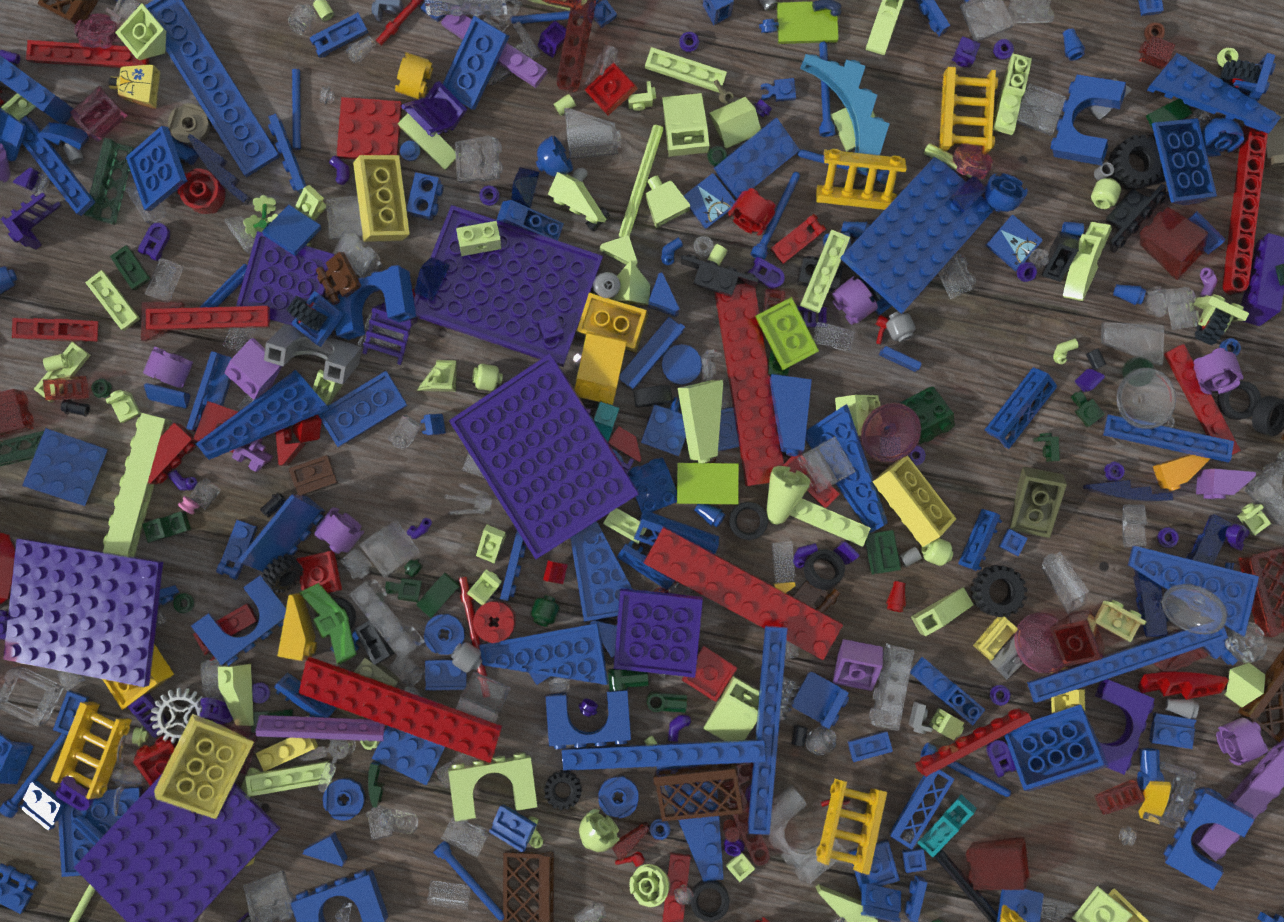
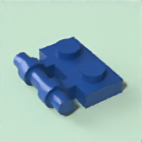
M1 863L0 873L3 874V877L0 876V904L21 914L26 909L33 895L32 892L26 890L27 887L35 889L38 882L32 879L31 875L27 873L24 875L16 871L15 867ZM11 878L18 881L19 885L11 882Z

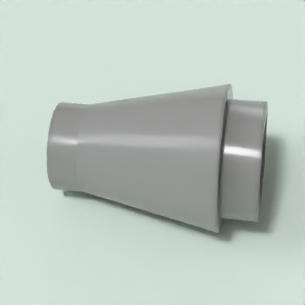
M1167 698L1165 710L1191 719V717L1196 718L1199 703L1193 699Z

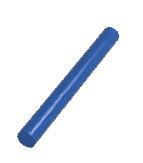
M292 69L293 149L295 150L301 149L299 69Z

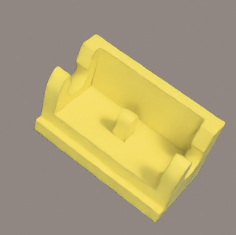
M1004 616L997 617L973 646L991 661L1013 633L1017 632L1018 628Z

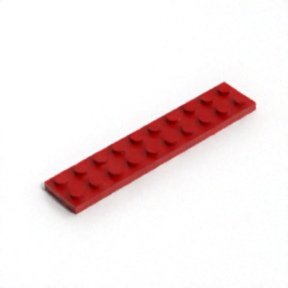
M746 283L737 284L732 297L715 292L745 485L752 486L770 483L771 471L776 466H783L784 462L776 426L763 333L755 317L759 314L756 289Z
M664 526L644 560V564L764 629L765 626L786 627V641L824 660L843 626L841 622Z
M310 656L305 662L299 694L491 763L502 726Z

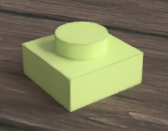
M743 852L726 864V867L739 882L755 870L754 865Z

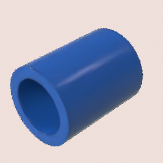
M1064 222L1062 232L1075 237H1081L1084 232V224Z

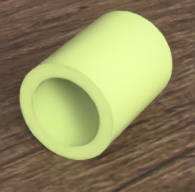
M316 0L313 3L322 21H328L333 18L334 12L326 0Z
M569 94L554 103V107L561 116L576 106Z
M715 244L707 260L713 261L718 264L717 266H720L728 250L721 245Z
M63 353L43 359V365L48 372L68 366L66 356Z

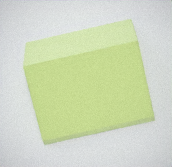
M141 3L115 32L138 60L154 57L166 52V30L147 7Z
M746 97L709 113L725 150L748 140L761 129L756 109Z

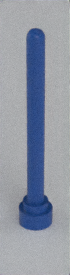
M599 3L592 6L591 9L513 16L511 22L516 25L592 17L599 21L606 19V10L604 3Z
M823 41L819 44V54L822 60L828 61L827 43ZM821 80L823 122L819 126V135L830 137L836 133L835 125L831 121L829 86Z
M800 149L797 153L801 158L829 165L824 163V155ZM837 165V168L848 170L849 166ZM860 170L856 171V173L868 176V173ZM877 170L876 178L877 181H880V184H887L890 170Z
M798 172L792 174L775 210V216L768 224L760 243L753 247L750 255L754 258L766 259L768 254L767 245L800 178Z
M61 733L13 798L4 801L0 807L2 815L8 818L15 816L19 810V802L25 796L31 782L38 779L63 746L68 735Z
M927 742L921 751V757L932 755L938 749ZM956 761L947 765L1005 797L1011 795L1009 789Z
M445 840L440 843L433 853L438 858L445 859L495 917L502 921L504 915L501 909L451 854V846Z

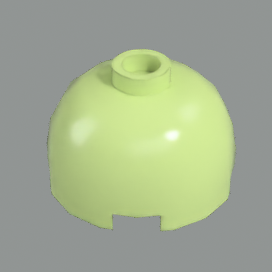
M592 809L580 823V838L586 848L595 852H604L612 848L620 840L617 837L619 829L610 816L606 815L604 818L599 814L600 810Z

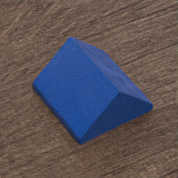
M659 273L649 299L648 308L676 317L679 315L680 309L663 273Z

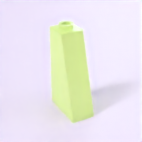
M709 380L678 388L690 460H698V463L709 462L710 458L718 456L723 380Z

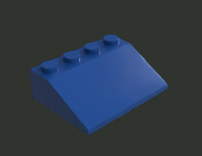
M1198 118L1153 123L1152 127L1171 203L1191 205L1216 197L1217 193Z
M291 495L238 561L263 572L264 569H268L267 565L269 563H273V559L278 560V556L282 555L283 557L284 554L294 556L299 549L297 547L301 541L304 542L310 536L311 528L314 525L317 526L324 518L323 513L325 510L308 496Z
M1081 704L1030 721L1004 735L1024 791L1030 792L1109 767L1101 745Z

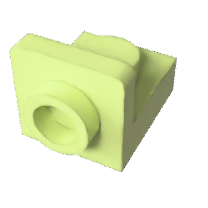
M117 390L110 394L111 397L106 399L107 404L112 405L121 423L141 414L131 392Z

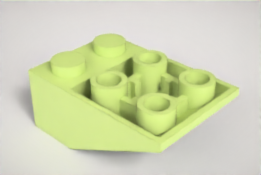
M702 93L662 97L668 156L708 153L709 137Z
M733 675L703 729L724 741L745 740L757 722L760 690Z

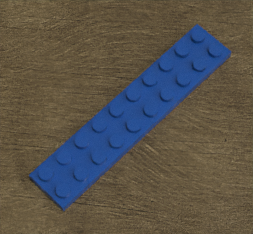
M153 0L146 4L147 9L166 30L167 53L244 176H250L281 157L183 0Z

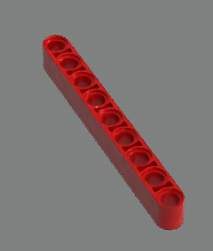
M1245 124L1242 127L1244 142L1239 148L1222 283L1224 292L1229 295L1242 292L1249 286L1268 133L1260 130L1256 131ZM1248 163L1252 165L1253 170L1249 168ZM1246 183L1249 184L1250 190L1246 187ZM1243 202L1247 204L1248 209L1244 208ZM1241 222L1245 224V229L1242 228ZM1239 241H1240V242L1242 243V245H1243V248H1242V249H1241V248L1239 247V245H1238V242H1239ZM1236 261L1240 263V268L1236 266ZM1234 280L1237 282L1238 288L1234 286Z

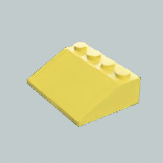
M192 714L154 790L156 799L216 819L254 741L211 720Z

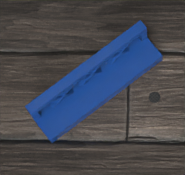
M668 317L623 370L619 380L633 391L682 334L685 326L681 323H676L671 317Z
M211 351L186 429L197 430L207 401L223 406L231 383V379L224 372L232 359L231 357Z
M1033 367L985 428L987 434L997 438L1004 447L1010 449L1058 387L1050 375ZM1048 383V388L1043 392L1045 385ZM1035 400V404H1034V406L1031 408V404H1032V402ZM1023 415V420L1019 423V419ZM1011 431L1010 437L1006 440L1005 437Z
M645 510L642 512L640 523L634 536L635 540L653 546L654 539H657L664 526L700 547L710 550L713 554L716 553L719 546V536ZM644 527L652 530L654 535L646 537L640 535Z
M940 769L928 776H923L889 831L890 836L912 850L955 779ZM940 774L948 781L944 787L936 789L934 780ZM934 793L936 799L934 804L925 806L923 801L925 794ZM923 810L925 819L922 823L914 824L913 814ZM913 828L914 837L910 843L900 837L905 829Z

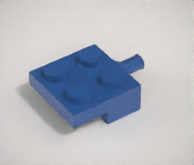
M674 397L671 408L654 405L641 443L679 457L686 433L683 416L678 411L680 399L675 406L677 398Z

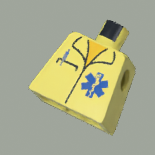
M154 65L124 66L120 69L119 77L109 78V88L117 89L118 95L125 101L156 109L160 71Z

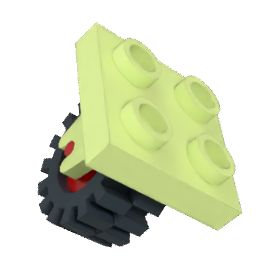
M1213 294V296L1199 297L1196 299L1194 306L1203 309V313L1198 322L1199 325L1196 327L1195 338L1212 346L1217 343V340H1220L1221 335L1225 333L1231 322L1246 321L1249 313L1243 311L1244 307L1241 305L1224 302L1225 298Z

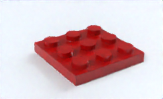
M341 97L336 156L343 159H357L359 155H398L400 139L398 123L401 121L402 102Z

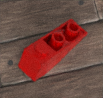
M173 423L160 437L148 479L149 484L157 485L163 483L167 479L169 471L181 464L182 457L195 449L197 440H194V436L181 424Z

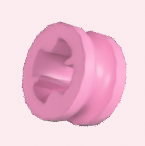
M184 496V501L179 502L178 506L187 513L194 515V510L200 507L199 504Z

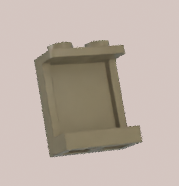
M1284 114L1279 115L1281 116L1280 120L1268 133L1264 161L1265 169L1284 166Z

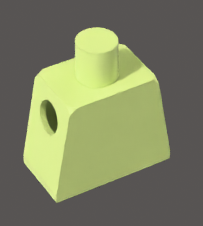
M658 175L648 180L652 190L646 193V200L656 228L690 211V204L672 181L662 184Z

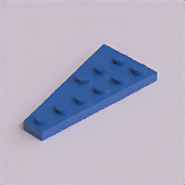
M1176 53L1147 89V91L1153 93L1155 90L1165 93L1164 97L1172 99L1173 96L1182 99L1186 105L1212 114L1216 112L1225 114L1226 119L1233 120L1236 118L1242 120L1246 126L1266 133H1270L1281 118L1274 111L1264 107L1256 100L1251 99L1238 89L1230 86L1222 79L1212 75L1204 68L1199 67Z
M294 370L198 441L196 445L210 460L329 410V408L297 370Z
M845 404L807 429L805 439L862 523L871 528L869 533H872L883 527L888 521L876 486L873 483L874 480L849 407Z
M1132 546L1128 562L1129 567L1245 637L1259 576Z
M599 623L479 645L481 660H483L482 665L609 685Z
M697 765L657 766V770ZM705 781L701 787L710 793L715 785L710 781ZM686 783L682 785L681 789L690 795L695 787ZM669 785L664 786L670 797L675 790ZM697 790L692 797L699 803H702L707 796ZM716 790L713 796L718 799V794ZM678 792L672 798L679 805H682L687 799ZM709 799L704 806L709 810H715L718 804ZM689 801L684 808L689 812H695L698 807ZM673 806V809L676 813L678 809ZM719 816L678 820L703 881L724 880Z

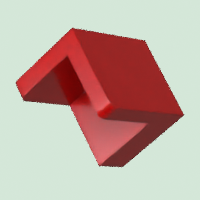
M317 414L293 424V433L299 442L318 440L320 438L322 420Z

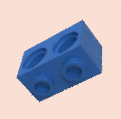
M415 172L406 208L409 216L433 221V217L437 216L439 204H437L438 196L441 197L443 193V185L438 177ZM426 184H433V188L430 191L426 192L423 190ZM422 203H428V208L425 211L419 210V206Z

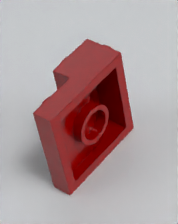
M164 736L155 741L154 745L150 747L144 745L136 751L133 762L150 786L164 772L178 744L177 740L174 744L171 743L172 737H168L164 741Z

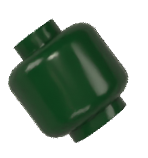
M544 595V598H537L530 613L534 623L544 627L555 623L560 610L559 605L555 603V598Z

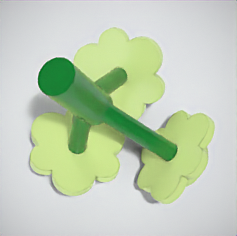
M262 195L260 198L253 199L254 209L261 211L262 218L251 215L250 218H246L243 221L246 227L245 232L251 234L253 238L256 237L257 231L262 232L278 216V214H273L272 217L266 218L267 214L276 210V200L272 197L268 198Z

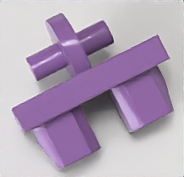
M260 438L234 449L232 458L243 462L248 457L251 459L248 467L258 472L265 464L272 460L273 456L265 452L266 447L261 444L263 438Z

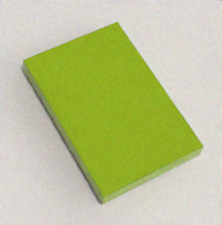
M812 2L777 3V22H779V26H777L778 44L838 42V18L831 15V10L824 9L814 12Z
M792 297L755 316L782 370L819 352Z
M677 463V504H738L739 464Z

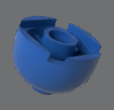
M1215 118L1201 132L1207 156H1220V152L1225 150L1229 153L1244 142V133L1240 125L1231 119Z
M552 135L545 139L537 149L538 160L536 164L541 172L545 171L552 177H555L557 172L567 174L573 170L570 158L567 159L564 153L566 150L556 136Z
M1002 173L1001 176L993 174L987 182L985 198L995 211L1009 212L1022 204L1028 190L1027 188L1024 190L1022 187L1023 183L1014 176Z

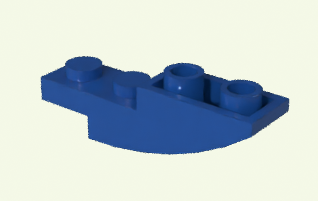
M921 657L909 672L972 726L984 713L985 709L925 658Z

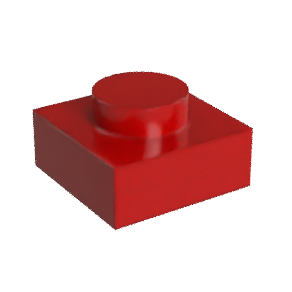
M548 560L543 580L563 584L568 565Z

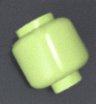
M1112 178L1100 179L1095 184L1091 200L1096 207L1101 209L1113 207L1118 201L1121 186Z
M481 363L477 368H474L472 383L475 384L477 389L494 391L497 385L501 386L503 374L499 373L497 366Z
M937 538L921 548L924 559L938 566L946 564L953 557L951 543L941 538Z

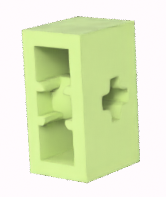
M497 221L456 228L461 256L501 249Z

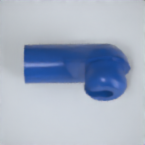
M679 237L663 247L661 255L663 264L672 265L674 263L675 251L683 246Z

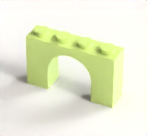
M524 752L513 754L512 758L506 759L505 756H497L493 758L491 763L479 759L472 761L473 764L470 765L456 763L452 764V768H448L455 821L476 818L473 800L474 786L482 776L488 773H500L510 779L517 811L537 807L531 757Z

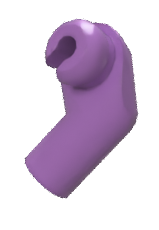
M1206 267L1200 272V277L1204 284L1200 294L1202 297L1206 295L1211 296L1217 284V278L1213 270Z

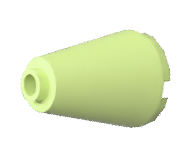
M776 466L770 474L766 513L768 520L776 525L787 520L810 485V479L798 470H796V473L790 472V467Z

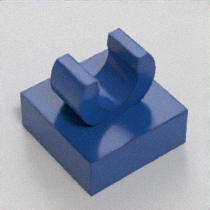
M443 414L424 415V419L420 422L425 423L426 430L422 431V434H446Z

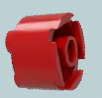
M201 168L192 169L193 171L185 173L187 182L177 189L183 203L201 214L216 213L223 205L226 196L225 186L212 173Z
M749 188L748 191H743L729 210L728 215L729 217L733 215L735 218L733 222L742 230L750 234L755 231L758 232L757 236H760L775 216L774 209L776 205L771 200H765L759 196L755 189Z
M498 600L489 601L476 611L473 619L474 629L477 635L484 641L490 643L501 642L508 638L515 629V611L506 602ZM491 617L499 618V626L496 624L493 626L491 624V622L493 621Z

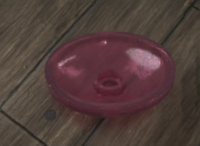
M887 403L879 406L868 415L863 424L861 441L864 449L871 457L881 462L901 460L914 450L920 439L921 424L919 418L911 408L904 404Z
M1039 612L1028 615L1018 624V630L1015 632V647L1025 665L1036 672L1044 674L1057 672L1067 665L1072 655L1073 645L1071 635L1061 620L1051 614Z

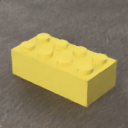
M359 155L353 162L363 241H403L410 233L399 155Z
M908 455L891 464L873 481L877 490L885 497L890 507L895 510L901 521L908 527L922 547L941 537L956 520V517Z

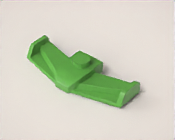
M319 583L300 591L299 594L319 615V617L313 619V622L322 639L330 635L337 665L353 658L356 655L349 626V618L345 610L333 600Z

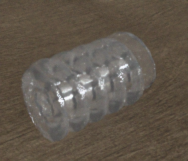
M783 676L780 720H788V716L784 712H791V708L788 705H793L794 701L790 697H797V693L793 689H800V686L794 680Z

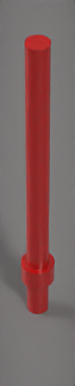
M412 0L392 22L390 21L385 26L386 29L376 41L382 46L391 35L394 36L399 30L398 27L423 0Z
M467 576L459 578L462 592L460 598L461 602H464L472 645L480 650V639L473 625L475 616L471 601L473 598L467 594L469 591ZM481 663L477 670L484 698L491 696L486 669Z

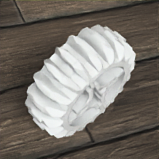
M177 688L175 695L171 689L168 691L169 698L162 694L161 699L163 702L160 700L155 702V705L159 708L152 709L151 712L157 715L152 716L151 721L158 722L153 724L152 727L153 729L160 727L156 734L159 736L164 732V741L169 736L172 737L171 743L173 744L176 738L180 740L184 731H175L170 728L175 725H181L186 728L190 720L189 713L194 708L198 716L202 712L200 702L204 697L194 698L197 695V691H194L192 695H188L189 688L185 689L184 694L181 693V688ZM185 700L190 702V704L180 707L172 701ZM166 705L172 715L167 723L163 719V711ZM177 711H179V713H184L186 711L183 717L184 720H181L180 718V720L176 719L174 721L177 715Z

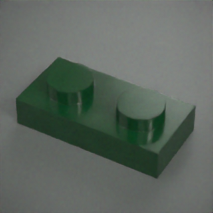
M125 245L110 256L132 290H137L151 280L129 246Z

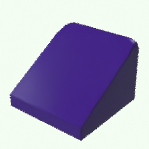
M28 168L13 180L12 183L35 192L42 174L33 168Z
M1087 369L1075 380V383L1083 392L1093 390L1105 376L1095 370Z
M844 541L833 550L841 557L845 565L850 564L859 557V554Z

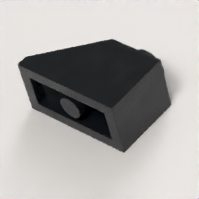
M1059 231L1050 248L1042 276L1059 282L1062 281L1079 251L1078 237Z

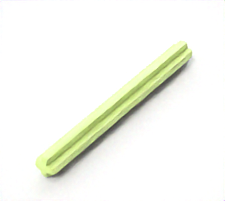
M653 125L621 225L620 238L628 235L630 237L663 133L662 126Z

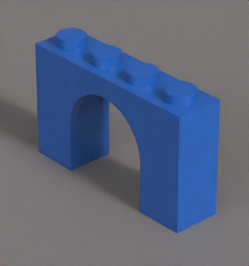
M0 56V81L57 122L66 124L76 110Z
M1076 75L1075 81H1071L1069 86V100H1065L1063 105V119H1059L1057 124V137H1053L1051 142L1054 157L1103 165L1108 150V140L1083 135L1074 128L1073 123L1076 116L1082 110L1091 106L1121 109L1126 93V82Z
M398 265L390 266L382 272H374L366 278H358L361 287L347 298L339 294L340 302L334 305L344 313V316L335 327L336 336L346 340L365 335L362 316L363 305L372 293L382 290L384 294L387 317L400 323L416 317L410 272Z
M261 575L243 587L257 605L260 615L257 627L250 634L243 637L228 635L212 614L209 613L191 626L222 666L226 664L228 666L232 665L239 659L237 656L243 651L248 653L256 646L254 644L260 638L265 640L273 634L272 629L276 626L280 628L283 626L286 607L275 592L266 584Z
M628 688L619 691L607 690L608 719L600 729L592 732L579 730L572 724L568 713L567 693L547 694L546 710L549 746H554V749L566 748V745L573 744L577 748L586 747V743H595V746L607 745V742L615 741V744H626L627 740H631Z
M1205 788L1202 793L1198 792L1193 801L1195 803L1192 810L1188 809L1183 818L1186 822L1182 828L1178 827L1173 836L1175 841L1172 845H1167L1163 855H1165L1166 864L1213 890L1223 874V868L1195 850L1191 843L1193 832L1203 824L1216 823L1245 837L1254 821V816Z
M366 869L354 873V877L347 879L344 876L336 879L334 884L327 885V883L315 887V891L309 893L308 890L299 892L291 902L297 922H325L323 915L324 903L327 899L334 896H345L351 899L357 905L363 922H385L388 918L373 870L366 872Z

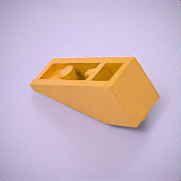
M1188 454L1154 465L1153 469L1160 489L1168 488L1169 491L1181 488L1180 484L1188 482L1210 459Z

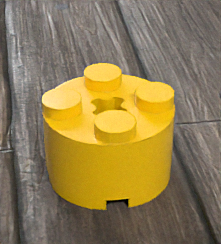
M406 52L397 75L400 84L395 86V92L416 99L425 98L428 88L426 87V79L430 80L433 72L430 60Z

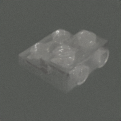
M485 136L455 142L457 182L464 183L476 180L484 182L500 179L503 165L499 161L502 146L498 139L492 136Z
M1190 287L1165 290L1172 330L1197 327L1200 317L1198 310L1194 309L1193 302H1196L1194 290H1191Z
M279 871L243 885L251 922H273L276 920L284 922L292 919L294 912L291 902L294 900L293 892L289 891L285 871Z

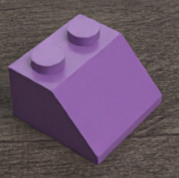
M251 338L230 360L224 373L255 400L272 387L282 366L264 361L265 348L254 338Z
M1224 469L1199 470L1197 472L1196 494L1204 495L1203 499H1226V495L1236 494L1256 476V472Z
M843 639L838 650L832 683L872 691L883 666V647Z

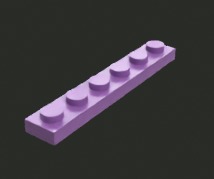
M452 7L441 21V24L463 40L472 19ZM506 43L497 62L535 88H537L548 73L546 68Z
M259 715L256 736L383 741L385 725L367 719Z

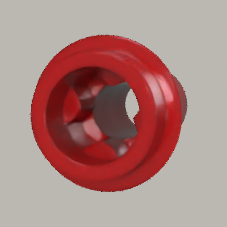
M893 582V587L886 601L887 610L903 612V609L906 608L905 583Z

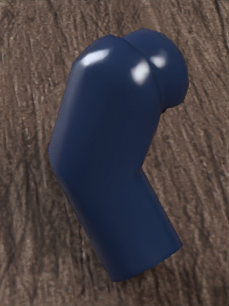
M817 0L812 2L814 12L829 9L832 16H839L842 13L840 2L835 0Z

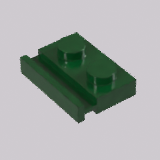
M894 530L868 534L865 542L871 574L901 570Z

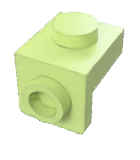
M646 81L647 93L633 94L628 97L629 109L640 111L644 110L645 107H652L653 100L656 99L655 87H651L650 81Z
M1250 503L1241 509L1243 512L1237 515L1251 535L1258 534L1271 524L1261 511L1264 508L1262 504Z
M485 570L467 594L481 605H484L498 589L502 581L495 573Z

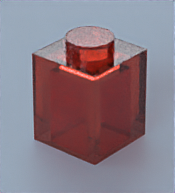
M1152 36L1147 42L1144 41L1139 49V53H1141L1139 61L1162 69L1169 62L1175 44Z

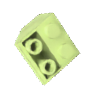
M851 395L835 398L836 410L845 404L848 405L858 437L882 435L879 395Z

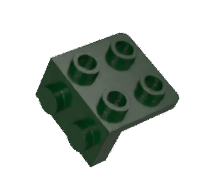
M932 386L899 403L900 410L914 428L915 439L919 445L929 442L941 433L949 432L955 427L954 413Z

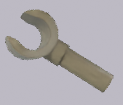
M715 80L714 84L720 91V102L728 104L725 96L727 95L733 99V93L726 91L720 82Z

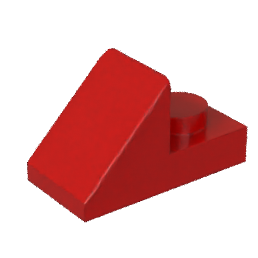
M286 427L275 432L279 466H288L305 446V443L290 444L292 431Z

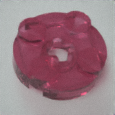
M91 14L88 15L89 19L85 21L80 19L76 23L74 32L82 47H101L107 49L112 46V41L117 37L115 33L118 30L116 24L108 15Z
M967 143L957 147L953 154L954 163L958 166L957 171L960 174H968L979 179L986 177L993 167V161L988 154L984 155L980 152V147Z

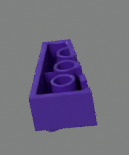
M1268 233L1256 243L1249 286L1245 290L1241 306L1244 307L1243 311L1249 313L1246 321L1243 322L1261 326L1281 311L1284 294V237Z

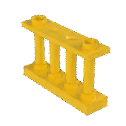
M947 67L943 73L940 149L947 152L954 144L983 146L982 154H987L994 148L995 136H992L994 96L995 89L998 86L996 70H991L986 79L958 77L956 67ZM957 85L986 87V97L957 96V94H954L955 87ZM956 104L985 106L984 118L956 116V114H953L954 106ZM955 124L984 126L983 137L955 136V133H952V128Z
M824 149V163H828L829 166L825 185H817L816 202L885 210L897 197V194L893 193L898 171L906 172L905 158L900 156L889 157L844 152L838 149ZM837 165L849 166L845 187L843 188L833 187ZM857 167L869 168L864 190L853 189ZM877 169L890 170L884 192L873 191Z
M94 701L80 702L51 777V781L55 783H61L65 776L73 777L76 782L89 788L86 796L87 799L101 798L106 792L107 784L132 722L130 718L113 721L98 714L97 711L100 704ZM93 721L112 730L108 741L90 733ZM86 741L104 749L101 760L83 752ZM79 760L97 769L93 780L75 772Z
M834 779V783L830 788L831 797L822 838L816 851V861L829 865L831 858L852 863L854 865L853 870L870 875L887 792L871 788L867 794L846 788V781ZM844 796L867 802L866 812L861 814L841 809ZM839 817L862 822L863 826L860 835L838 830ZM839 838L858 843L856 855L832 850L834 839Z

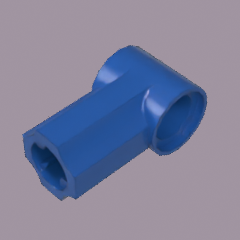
M1139 749L1140 771L1137 774V783L1141 790H1145L1150 781L1164 782V776L1160 771L1159 749Z

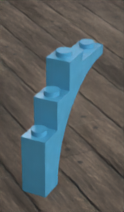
M806 54L800 69L826 83L839 96L848 111L854 129L855 153L880 155L890 123L885 122L884 119L879 117H871L877 94H874L869 89H859L865 66L856 60L847 59L844 65L840 66L835 61H825L817 55ZM857 167V170L869 172V168Z

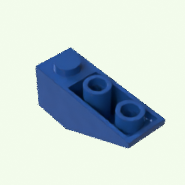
M513 200L502 202L496 219L557 241L564 225L560 221Z

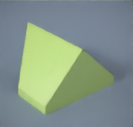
M631 260L617 275L620 281L618 294L609 299L624 304L648 305L650 284Z
M436 360V365L416 391L456 392V360Z
M1248 662L1232 668L1229 673L1227 691L1224 695L1240 707H1244L1264 694L1266 675Z

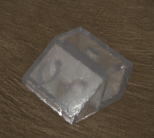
M344 231L333 253L336 255L339 251L345 252L354 272L361 278L371 276L372 273L377 272L383 266L379 261L381 257L370 246L367 245L365 248L366 244L356 234L352 232L349 235Z
M835 436L796 458L804 473L810 479V483L816 493L825 490L856 472Z
M397 520L377 531L360 544V547L384 578L392 575L420 553Z

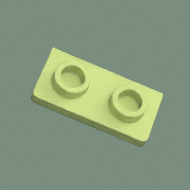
M1115 600L1111 602L1103 601L1093 623L1131 642L1140 624L1145 625L1146 623L1145 620L1141 619L1142 615L1133 610L1126 611L1123 609L1124 605Z

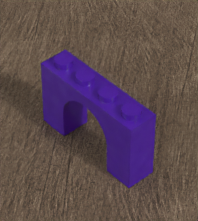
M1105 679L1100 681L1095 696L1118 706L1125 715L1126 727L1122 736L1116 741L1099 743L1109 766L1107 768L1125 775L1126 771L1131 767L1133 752L1138 749L1139 737L1146 728L1148 714L1154 708L1153 701L1155 698Z

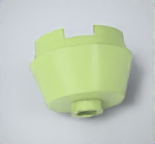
M653 864L640 866L630 879V892L639 904L643 906L655 907L660 905L666 899L670 889V880L666 872Z

